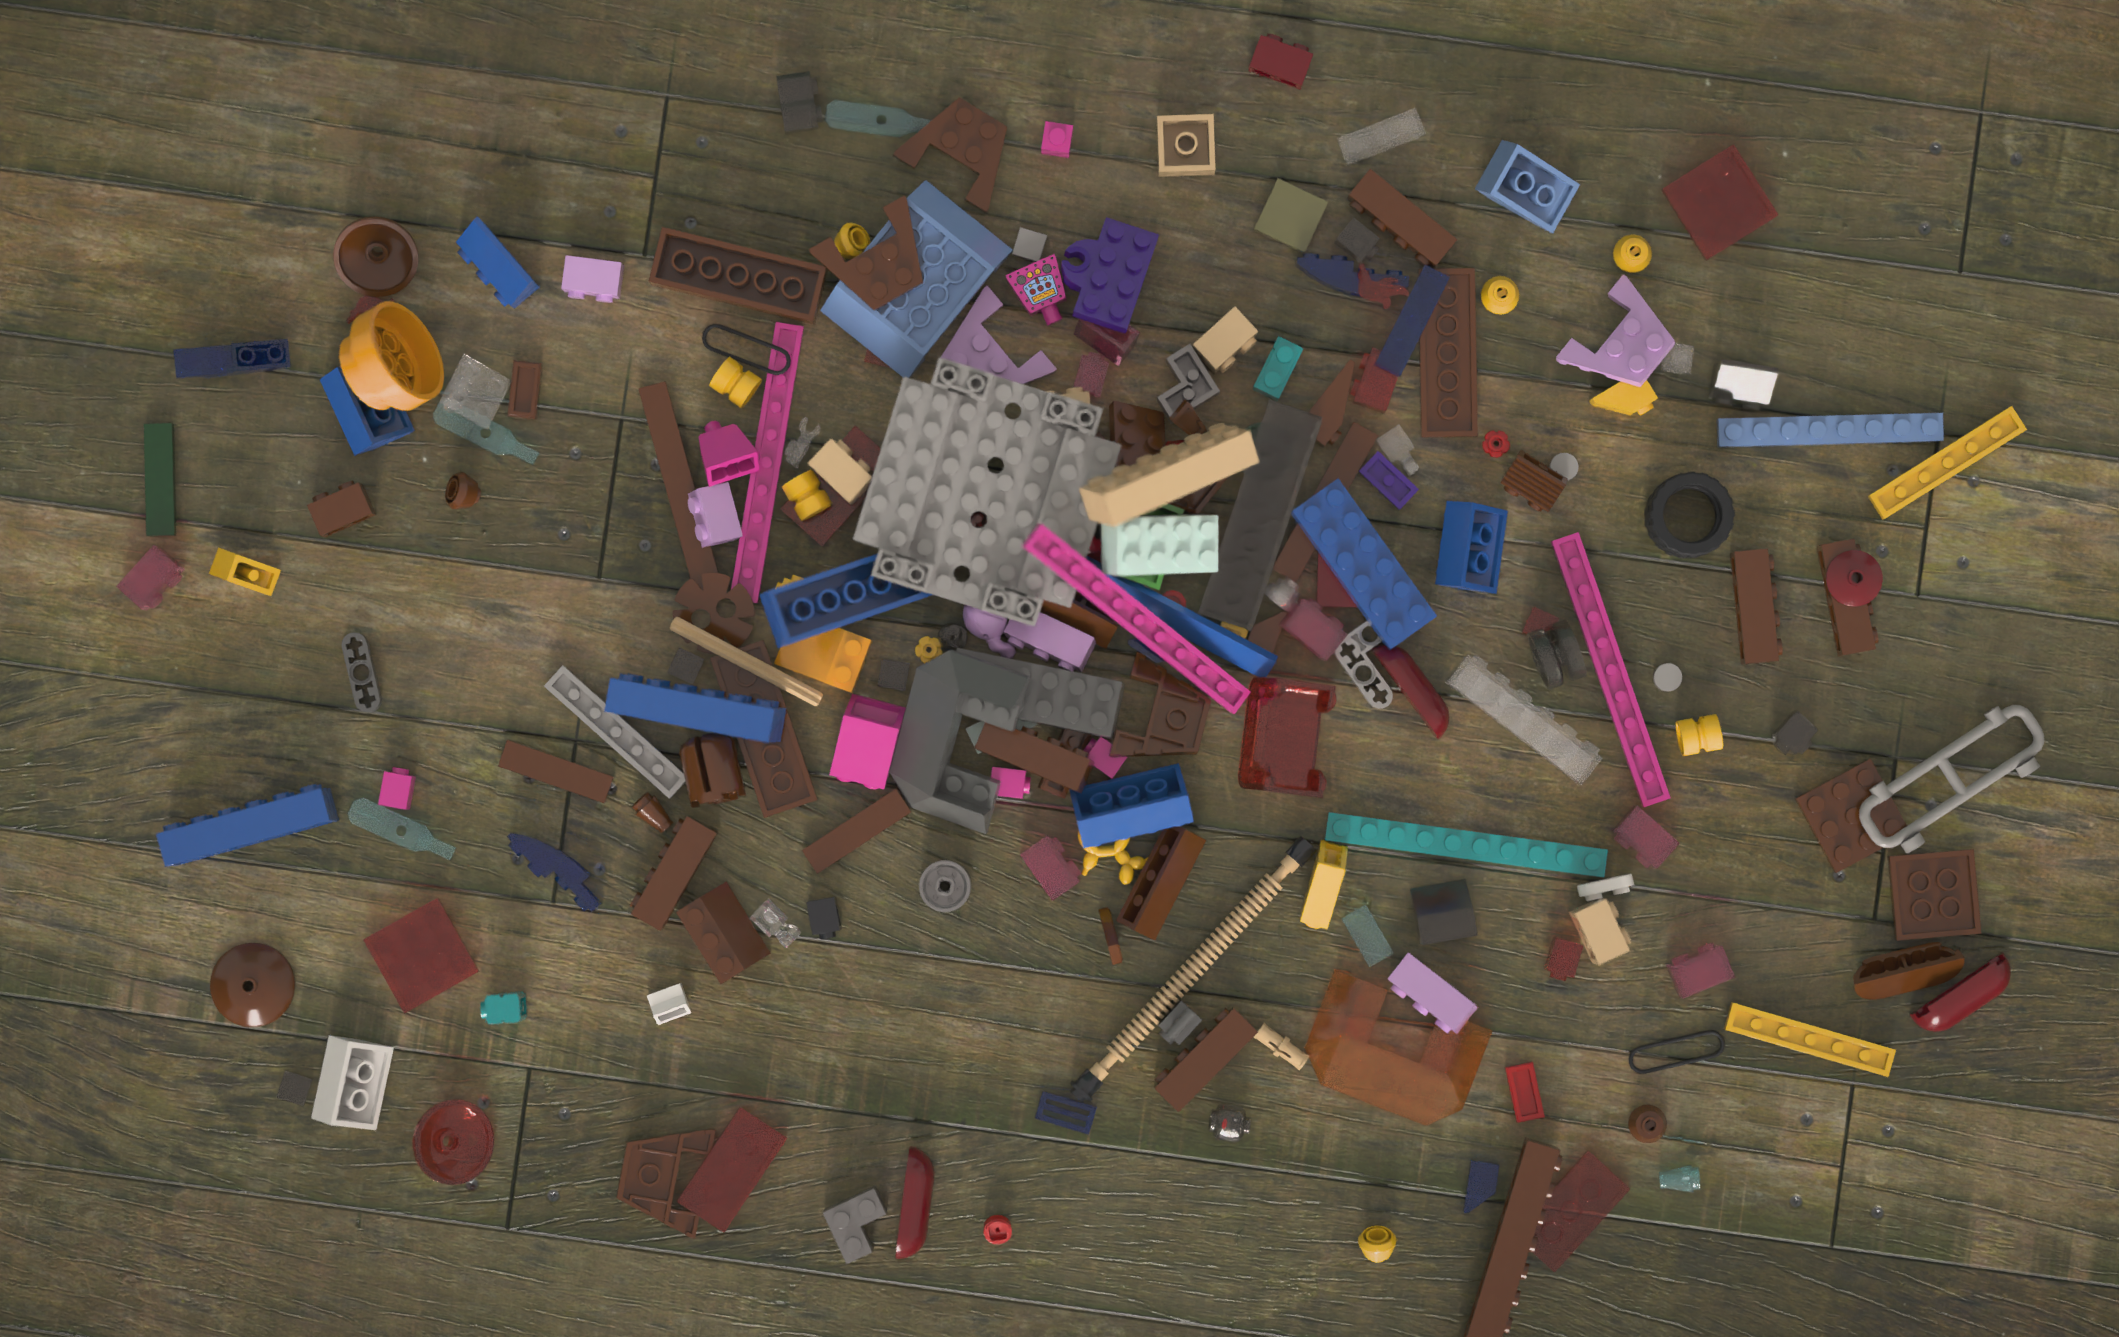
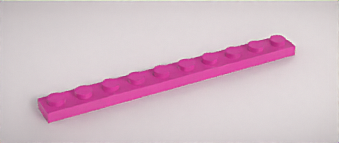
M780 322L775 324L772 344L785 349L790 355L791 363L788 370L783 374L773 375L767 373L755 443L759 471L750 473L741 527L743 536L739 539L731 587L732 589L738 583H741L748 591L753 603L757 604L804 326ZM771 348L768 368L774 371L782 370L787 362L786 356L782 352Z
M1038 523L1023 543V548L1230 713L1235 714L1251 693L1246 687L1043 524Z
M1577 532L1551 541L1642 807L1670 799L1671 797L1580 534Z

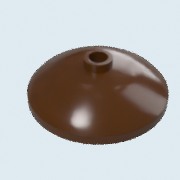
M364 217L353 221L341 231L335 242L333 261L339 277L348 287L366 296L384 297L401 291L412 281L418 267L419 255L413 237L403 226L387 218ZM373 247H381L383 251L375 252Z
M245 943L235 946L224 953L214 966L210 979L212 1000L218 1011L234 1024L243 1027L268 1025L280 1018L287 1011L295 993L293 969L285 956L269 945ZM248 980L254 985L251 991H247L244 986Z

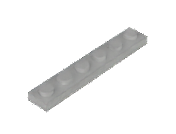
M564 665L544 685L546 689L669 799L686 782L684 773L619 714L604 712L606 703Z

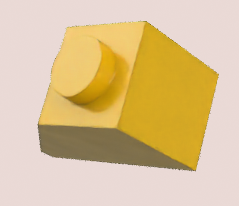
M1646 380L1641 387L1619 382L1592 398L1589 402L1595 407L1627 415L1638 412L1641 416L1654 408L1652 402L1657 400L1658 397Z
M218 547L209 574L272 596L281 570Z

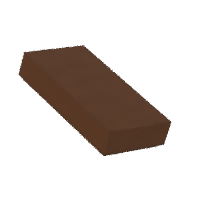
M513 360L508 417L537 420L542 363Z

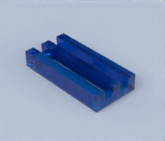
M1043 1091L1035 1119L1089 1135L1097 1107ZM1046 1099L1090 1111L1089 1116L1045 1103ZM1043 1109L1085 1121L1086 1126H1080L1042 1114Z

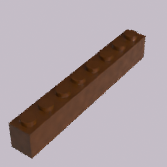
M1526 1137L1524 1139L1463 1337H1503L1504 1333L1508 1334L1510 1331L1512 1317H1509L1512 1306L1516 1307L1519 1302L1521 1291L1517 1290L1520 1279L1525 1280L1529 1269V1264L1526 1263L1529 1252L1533 1253L1538 1239L1537 1236H1534L1536 1227L1543 1224L1546 1210L1542 1209L1545 1198H1551L1554 1189V1183L1551 1182L1554 1171H1559L1563 1156L1559 1155L1560 1149L1556 1146Z

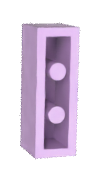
M1039 612L1035 627L1010 619L1004 630V634L1008 638L1007 642L1021 650L1025 646L1033 650V655L1044 661H1048L1050 658L1059 662V668L1073 672L1076 670L1082 673L1096 645L1094 637Z
M1407 953L1388 978L1393 984L1390 988L1403 999L1408 995L1415 1001L1412 1006L1424 1016L1428 1013L1437 1018L1435 1024L1447 1034L1450 1030L1458 1034L1478 1008L1473 1002L1410 953Z

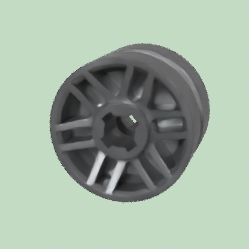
M950 860L937 861L928 866L921 875L919 882L920 895L923 901L933 910L939 912L954 911L960 908L970 895V876L965 868L957 862ZM942 881L950 883L949 891L941 890L940 884Z

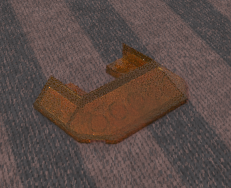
M1334 970L1305 1045V1051L1309 1055L1320 1085L1425 1126L1461 1111L1492 1030L1467 1021L1458 1034L1452 1030L1447 1034L1434 1023L1420 1062L1411 1060L1368 1043L1388 990Z

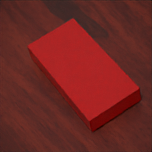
M1533 1062L1504 1067L1516 1122L1520 1123L1545 1117Z

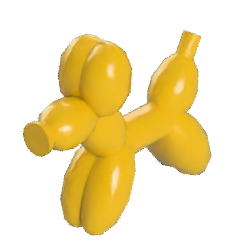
M1078 832V840L1083 847L1080 832ZM1130 838L1114 841V845L1084 848L1087 853L1083 858L1084 868L1081 874L1086 876L1088 871L1097 864L1099 857L1115 856L1116 861L1122 865L1119 871V879L1122 884L1128 885L1134 878V870L1143 869L1148 857L1146 859L1142 856L1130 857V854L1125 850Z

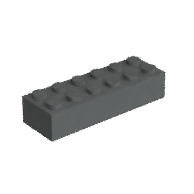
M957 648L956 651L1030 676L1018 720L1108 739L1114 738L1125 688L1123 682Z

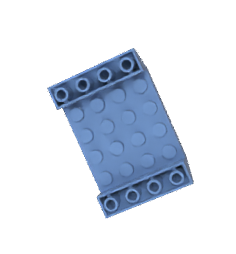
M926 180L907 197L923 284L874 311L840 280L820 310L903 378H910L925 360L926 354L990 275L999 269L1013 251ZM890 221L885 224L864 252L896 234Z

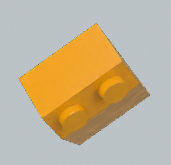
M836 628L781 647L774 664L853 693L873 641L844 629Z

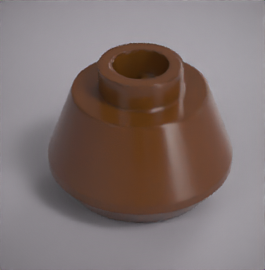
M458 472L452 475L445 490V500L451 509L470 508L479 501L481 495L478 483L465 472Z
M1641 1105L1631 1113L1628 1127L1631 1135L1636 1140L1643 1143H1653L1664 1135L1667 1128V1120L1664 1113L1658 1107Z

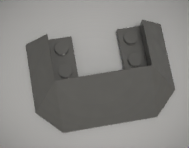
M952 649L916 668L889 771L908 807L984 834L988 833L1001 781L950 763L962 714L1009 731H1014L1030 676Z

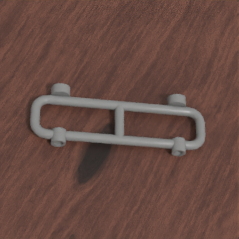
M2011 705L2002 710L1999 706H1996L1984 714L1987 719L1986 721L1888 785L1881 781L1871 787L1869 791L1872 795L1861 804L1859 809V819L1871 840L1883 848H1893L1900 844L1904 851L1909 853L1926 842L1919 831L2015 769L2021 778L2037 770L2040 765L2034 756L2044 745V733L2034 715L2021 705ZM2013 716L2021 717L2032 733V744L1965 787L1948 758L1992 729L2002 725ZM1938 765L1956 794L1890 837L1883 836L1871 819V809Z

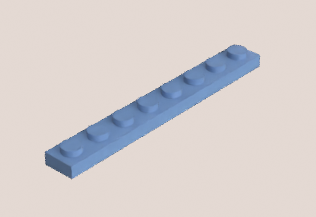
M1943 413L1717 419L1718 447L1944 441Z

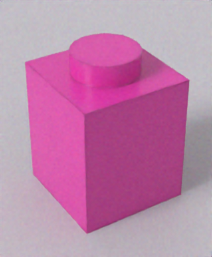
M1045 121L1041 154L1069 158L1073 125Z
M1100 737L1098 740L1092 738L1084 751L1089 753L1088 759L1094 762L1093 766L1112 779L1127 757H1110L1112 744L1103 737Z
M393 767L392 772L384 771L378 805L410 810L416 776L409 775L408 769Z
M992 767L991 778L1001 781L998 796L1023 799L1024 793L1029 794L1031 777L1026 776V771Z

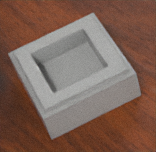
M1020 227L1012 255L1033 262L1039 261L1047 235Z

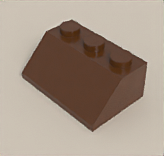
M1077 590L1071 608L1043 599L1040 609L1041 613L1094 637L1095 643L1105 649L1119 626L1115 620Z
M727 882L676 912L720 984L771 954Z

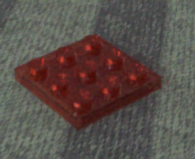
M1734 144L1661 190L1706 261L1778 216L1775 208Z
M439 898L363 939L404 1013L480 972Z

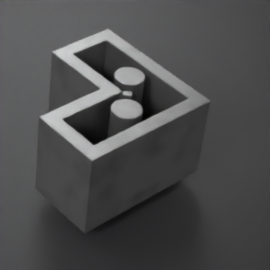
M1191 344L1166 358V364L1179 383L1157 397V402L1168 419L1184 399L1195 410L1219 395L1220 390Z
M876 1186L823 1211V1215L846 1264L873 1252L874 1248L863 1225L887 1213V1209Z

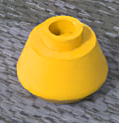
M851 222L843 225L834 239L838 251L845 259H853L860 255L871 243L867 231L862 226Z
M1632 234L1622 237L1616 243L1613 257L1620 269L1629 273H1636L1648 266L1652 257V251L1647 240L1639 235Z
M1496 276L1489 279L1483 285L1481 300L1488 311L1494 314H1506L1517 305L1519 290L1511 279L1504 276Z
M1384 1226L1368 1227L1358 1237V1244L1364 1256L1373 1262H1383L1388 1259L1397 1243L1396 1235Z

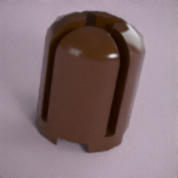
M715 732L703 734L702 737L689 738L681 745L679 754L691 808H699V804L707 802L708 804H720L736 800L738 796H746L735 741L730 735Z

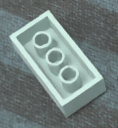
M1218 515L1137 516L1114 527L1102 524V573L1120 576L1218 572Z

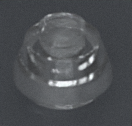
M1288 577L1284 581L1278 578L1264 588V594L1288 613L1296 610L1301 595L1297 592L1300 586Z

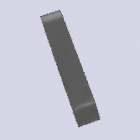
M349 633L342 640V651L355 705L362 712H375L381 706L382 696L369 642L363 634ZM355 637L357 641H362V646L358 648L359 655H366L367 660H356L351 663V658H356L355 651L348 648V645L352 643V638ZM361 664L366 665L370 672L368 678L363 681H359L354 675L355 668ZM372 682L373 688L367 687L370 696H375V701L371 702L372 707L368 708L367 704L361 703V699L365 698L364 689L358 690L357 685H368Z

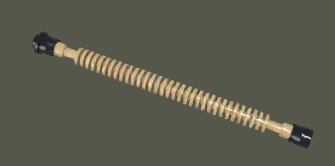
M1300 836L1286 851L1287 855L1280 862L1282 865L1273 875L1270 876L1266 873L1264 877L1267 881L1265 882L1262 878L1259 880L1262 887L1256 884L1254 887L1258 891L1255 892L1251 889L1249 893L1252 897L1250 898L1248 895L1244 897L1248 902L1245 903L1241 900L1239 903L1243 906L1242 908L1236 905L1235 909L1238 913L1236 914L1231 911L1229 914L1233 918L1225 917L1228 924L1226 925L1222 921L1220 925L1223 929L1221 930L1218 927L1214 929L1218 932L1217 936L1212 932L1210 936L1213 940L1211 941L1207 937L1205 941L1208 945L1206 946L1204 943L1200 945L1204 950L1201 952L1197 948L1195 950L1199 954L1197 957L1193 953L1190 957L1194 961L1191 962L1187 959L1185 962L1189 966L1186 967L1183 964L1180 966L1184 970L1183 973L1177 970L1175 973L1179 977L1176 978L1172 975L1170 978L1174 982L1171 983L1169 980L1166 982L1169 988L1167 989L1162 986L1160 989L1164 993L1161 994L1159 991L1156 993L1159 999L1157 1000L1153 996L1151 1000L1154 1004L1146 1003L1149 1010L1143 1007L1141 1011L1144 1015L1142 1016L1138 1012L1136 1016L1139 1020L1137 1021L1135 1018L1131 1020L1135 1025L1132 1026L1129 1023L1126 1025L1129 1031L1127 1032L1125 1029L1121 1031L1125 1036L1122 1037L1118 1034L1116 1037L1120 1041L1112 1040L1111 1043L1115 1047L1113 1048L1110 1045L1106 1047L1110 1052L1100 1063L1096 1062L1090 1070L1086 1069L1076 1081L1072 1080L1070 1082L1073 1086L1070 1092L1081 1102L1085 1099L1089 1102L1093 1100V1094L1104 1084L1102 1080L1109 1074L1107 1071L1118 1059L1122 1063L1125 1061L1122 1054L1128 1057L1130 1053L1127 1049L1133 1052L1135 1048L1132 1044L1134 1043L1136 1046L1140 1044L1136 1039L1139 1038L1143 1041L1145 1038L1141 1034L1148 1035L1150 1033L1146 1028L1149 1027L1153 1030L1155 1027L1151 1023L1159 1024L1156 1017L1158 1016L1163 1019L1165 1016L1161 1012L1164 1011L1166 1014L1170 1012L1166 1008L1167 1005L1172 1009L1174 1005L1171 1001L1179 1002L1176 996L1179 995L1181 998L1184 996L1181 992L1182 989L1186 993L1189 991L1186 985L1188 984L1192 987L1194 984L1190 980L1194 979L1196 982L1199 980L1195 976L1197 973L1201 977L1204 973L1200 969L1203 968L1207 971L1209 968L1205 964L1208 963L1211 966L1214 964L1210 959L1212 957L1215 960L1219 958L1215 954L1216 952L1220 955L1224 953L1220 948L1223 947L1226 950L1228 946L1225 942L1227 941L1230 944L1234 942L1230 939L1231 936L1237 939L1238 935L1235 931L1237 930L1241 934L1243 930L1240 926L1248 927L1245 920L1251 923L1253 919L1250 915L1252 914L1256 918L1258 914L1255 910L1257 909L1259 912L1263 910L1259 905L1262 904L1266 907L1268 903L1264 900L1268 899L1271 902L1273 899L1269 894L1272 893L1276 896L1278 893L1274 889L1282 890L1279 883L1290 872L1293 873L1299 866L1303 867L1317 852L1307 840Z

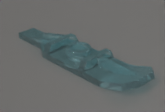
M834 100L828 104L825 121L830 128L901 137L911 132L917 133L932 121L912 117L906 111L899 108ZM884 115L887 118L884 125L877 124V116Z
M450 399L439 401L432 414L435 424L496 455L512 454L534 465L539 455V452L519 443L511 430ZM482 429H490L491 435L489 438L484 439L481 437Z
M363 797L354 800L347 813L351 824L413 852L428 850L451 860L456 850V847L434 838L425 825ZM400 825L406 827L407 832L404 836H399L396 833V829Z

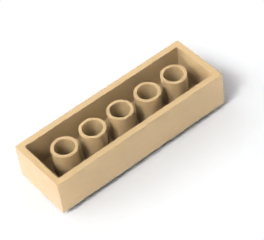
M1218 423L1208 428L1209 431L1204 434L1198 433L1187 436L1184 439L1185 442L1179 445L1170 444L1160 449L1161 452L1156 455L1141 456L1136 459L1137 463L1131 466L1123 465L1116 467L1112 470V474L1108 476H1097L1089 479L1087 485L1079 488L1089 520L1113 527L1259 463L1250 431L1240 429L1238 426H1226L1224 423Z

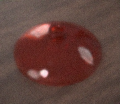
M445 1100L433 1105L422 1115L413 1135L414 1157L420 1169L432 1180L447 1185H459L476 1178L488 1165L494 1149V1132L488 1117L479 1107L463 1100ZM448 1136L449 1143L445 1146L443 1144L444 1137Z

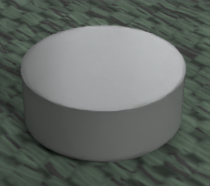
M1560 453L1551 460L1549 468L1562 474L1569 481L1578 472V462L1573 455Z
M1671 663L1658 666L1653 673L1655 686L1666 692L1677 689L1682 682L1681 670Z

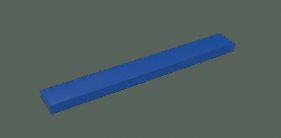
M1087 556L1086 560L1102 572V563ZM1105 574L1183 638L1265 680L1276 663L1277 655L1150 588L1117 575Z

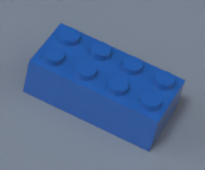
M1179 763L1086 785L1082 794L1069 789L1083 848L1097 847L1104 843L1126 840L1133 836L1154 833L1158 830L1180 827L1194 822Z

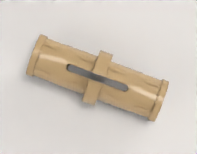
M1265 1023L1261 1025L1258 1033L1254 1036L1255 1039L1274 1051L1273 1055L1276 1057L1281 1056L1296 1067L1297 1070H1300L1309 1058L1308 1054L1289 1042L1290 1038L1287 1036L1282 1037Z

